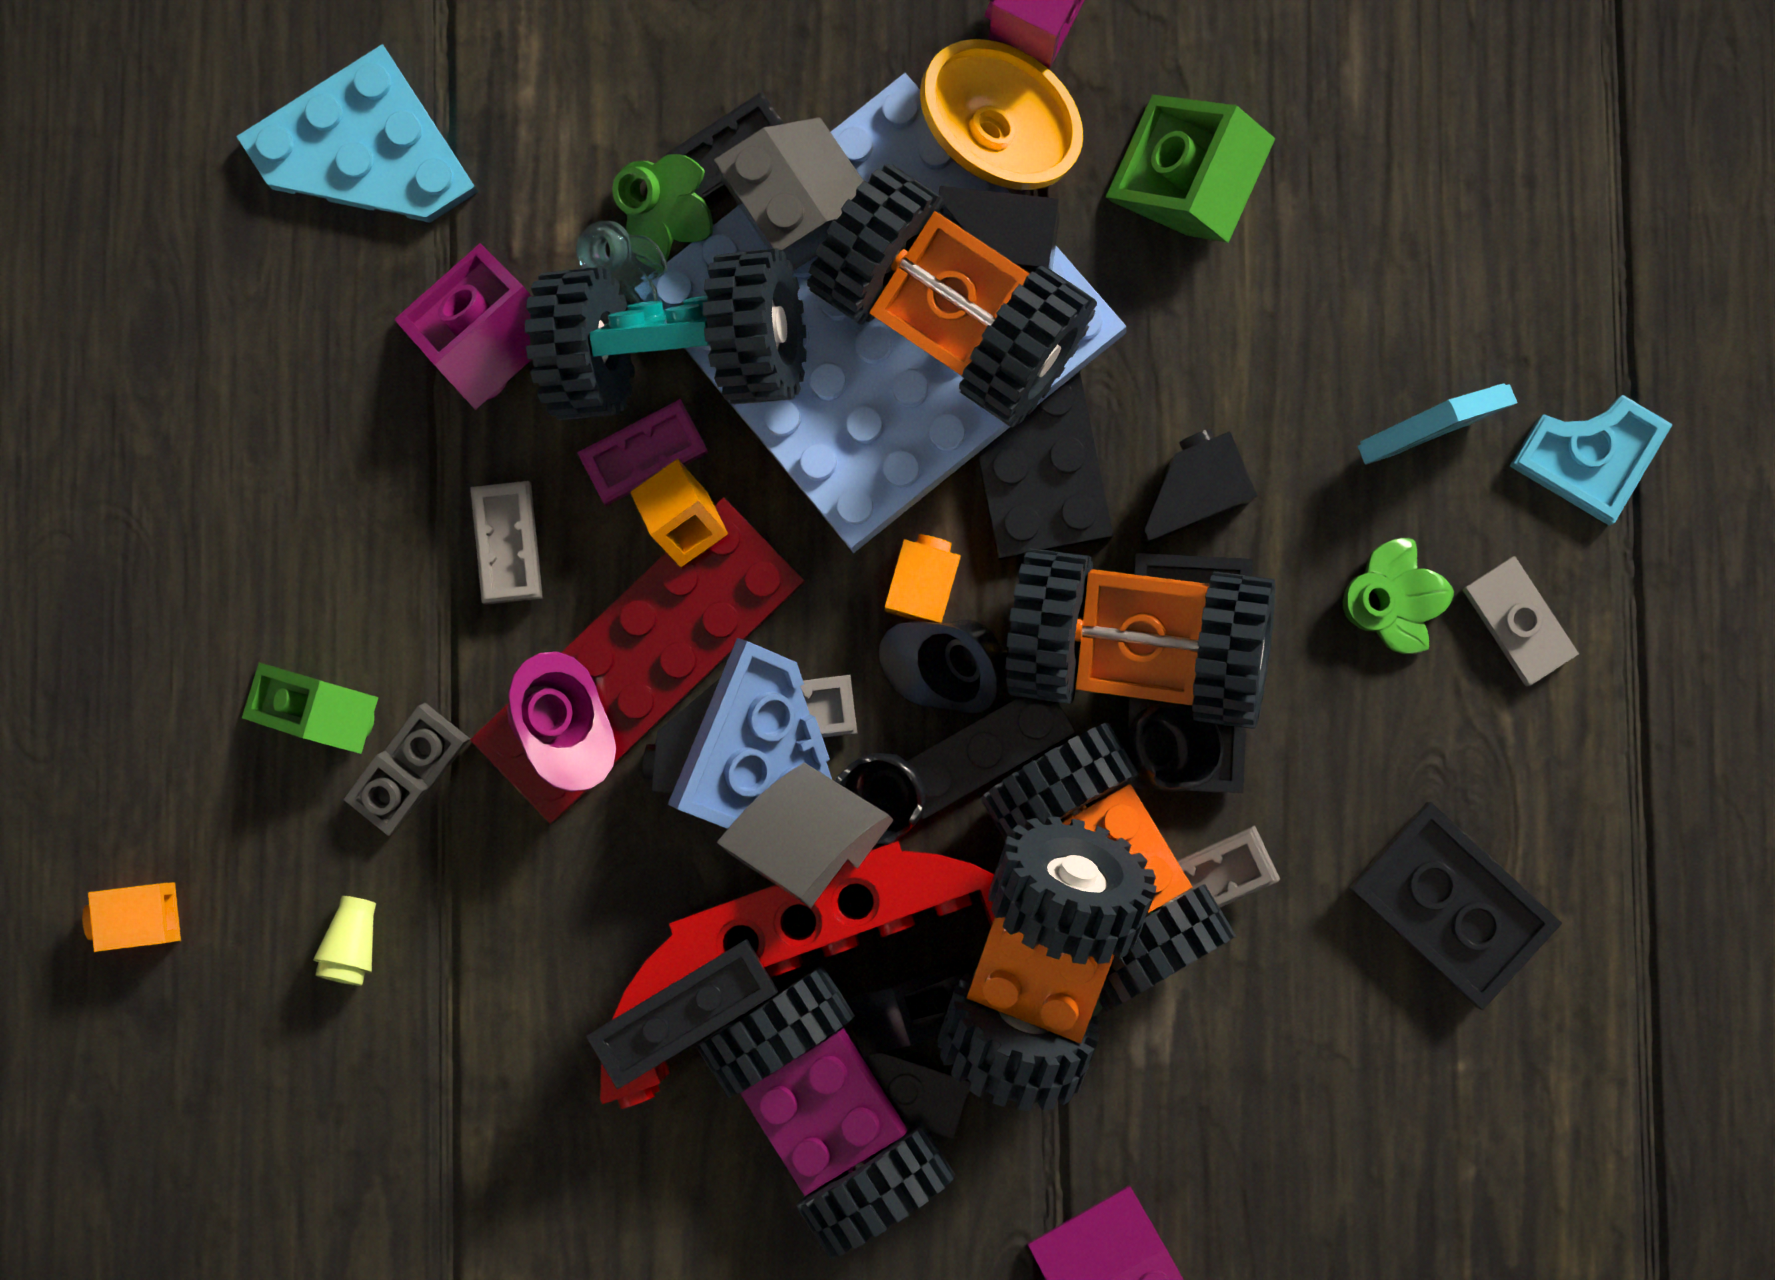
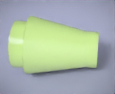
M341 896L339 908L313 959L319 962L315 976L339 983L362 986L365 973H372L373 915L376 903L356 897Z

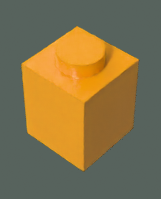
M679 459L670 463L630 492L649 534L680 567L728 535L708 492Z
M918 534L916 542L904 539L885 604V612L915 621L942 623L961 555L950 552L952 543L924 534Z
M175 882L88 892L89 905H85L83 908L82 921L87 939L93 940L94 952L181 941Z

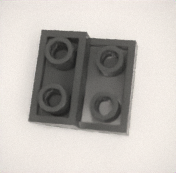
M804 762L789 771L760 794L732 823L717 843L727 853L811 908L845 862H848L855 868L860 866L893 822V819L887 813Z

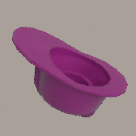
M560 652L538 653L525 660L512 676L508 691L509 705L507 711L509 726L515 737L521 742L527 759L537 775L551 786L569 792L591 789L604 781L614 766L616 754L613 730L599 698L595 683L588 670L574 657Z

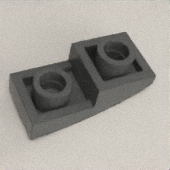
M423 703L417 706L386 750L374 757L343 800L390 836L432 789L470 738L428 704Z

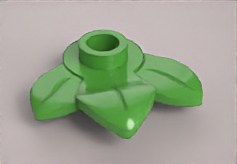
M669 154L655 164L649 161L631 162L621 169L613 182L612 192L617 206L627 214V240L641 259L657 269L666 263L673 240L679 242H699L708 239L713 233L711 211L705 201L695 193V190L703 180L705 170L686 155ZM643 180L646 182L648 189L646 200L640 193V185Z
M1399 538L1384 543L1371 552L1365 574L1355 577L1345 590L1343 610L1349 621L1358 628L1366 631H1376L1389 649L1401 654H1414L1429 649V636L1424 622L1436 618L1446 611L1454 596V590L1442 575L1429 569H1417V547L1415 541L1410 538ZM1371 591L1379 599V611L1373 609L1369 603L1368 598Z

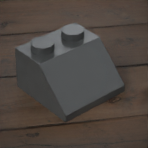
M820 117L764 127L714 159L725 186L767 249L778 248V250H783L786 253V260H790L793 266V271L817 256L815 253L819 244L825 241L829 235L826 231L833 220L837 221L842 213V206L848 198L852 200L855 197L857 187L863 182V179Z

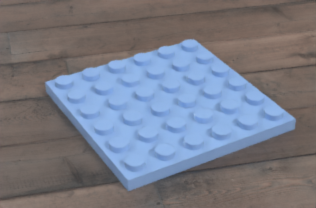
M906 73L831 131V134L863 181L867 183L875 170L878 168L882 170L884 165L890 164L896 166L938 195L940 186L1010 193L1005 187L991 184L970 174L946 154L926 123L921 108L920 89ZM738 205L713 225L711 237L704 241L689 244L640 283L636 289L645 302L662 301L663 310L682 306L685 299L707 296L704 291L705 279H710L707 269L709 264L714 262L713 257L719 254L766 250L767 247ZM1057 246L1052 271L1093 297L1097 301V306L1094 308L1095 314L1093 319L1087 324L1089 328L1086 335L1077 344L1079 347L1074 356L1069 358L1064 366L1065 370L1059 379H1055L1051 385V390L1044 398H1040L1038 404L1126 334V325ZM816 256L792 273V278L797 277L800 287L797 294L798 299L803 301L802 325H806V338H803V347L807 350L806 362H802L805 375L804 381L799 382L801 387L799 394L795 395V398L791 400L731 404V406L851 551L855 553L1010 428V426L960 393L959 383L964 379L961 375L877 318L870 322L865 321L864 324H858L809 290L810 287L807 286V280L811 276L808 272L811 263L818 258ZM710 345L684 348L717 387L714 379L716 368L710 367L708 354L711 351ZM717 387V389L722 393V387Z

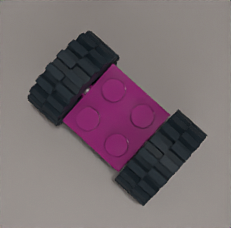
M821 965L785 986L774 996L740 1015L707 1037L696 1048L726 1096L730 1098L740 1093L802 1191L803 1199L798 1201L796 1207L827 1257L831 1259L837 1255L841 1256L847 1253L853 1247L855 1249L863 1245L871 1237L880 1235L894 1223H898L909 1216L910 1212L920 1208L929 1201L930 1197L941 1192L945 1188L944 1186L954 1179L955 1173L923 1123L912 1125L908 1129L906 1128L845 1029H840L855 1015L824 966Z

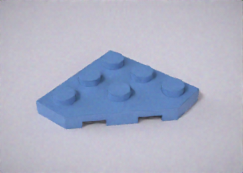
M736 639L668 805L728 829L760 794L789 771L804 762L832 779L826 763L830 758L816 717L810 715L800 687L804 685L797 662L746 640Z

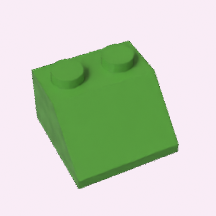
M1152 94L1106 198L1119 206L1184 235L1229 243L1275 138L1237 105Z

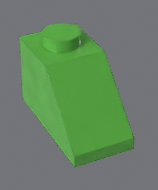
M259 662L242 718L303 739L361 754L366 737L370 734L374 725V711L378 697Z

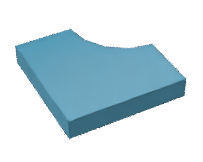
M1510 384L1496 385L1449 399L1360 441L1361 444L1357 447L1366 465L1397 455L1431 439L1471 425L1516 404L1517 400Z
M1624 395L1618 397L1603 414L1588 421L1564 422L1543 414L1536 420L1511 462L1510 467L1607 525H1612L1616 522L1673 424Z

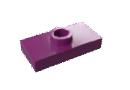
M679 399L577 453L604 505L608 506L631 494L632 490L676 459H679L685 466L709 452L682 400Z

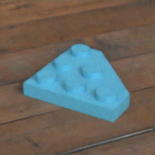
M383 44L236 136L272 190L291 194L297 192L326 198L329 202L372 211L374 209L383 210L429 223L478 193V190Z

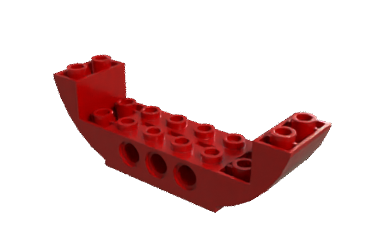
M895 841L871 850L858 868H855L848 862L843 864L810 908L816 917L815 931L807 936H797L787 929L784 919L785 913L790 906L805 904L777 885L669 923L673 935L644 962L624 991L612 1020L731 949L729 937L731 930L737 925L749 926L757 934L759 947L756 954L770 977L802 966L801 964L804 962L801 954L821 947L824 957L854 948L859 945L858 933L877 926L881 937L914 926L916 924L912 914L934 906L937 915L942 916L972 905L969 893L977 890L992 927L995 916L991 910L993 901H988V892L994 874L972 863L944 855L918 851H902L899 841ZM857 883L864 885L873 895V907L863 916L849 915L840 905L841 891L849 884ZM666 1061L618 1090L601 1062V1103L605 1104L617 1099L620 1108L624 1109L655 1097V1093L660 1091L658 1084L670 1073Z

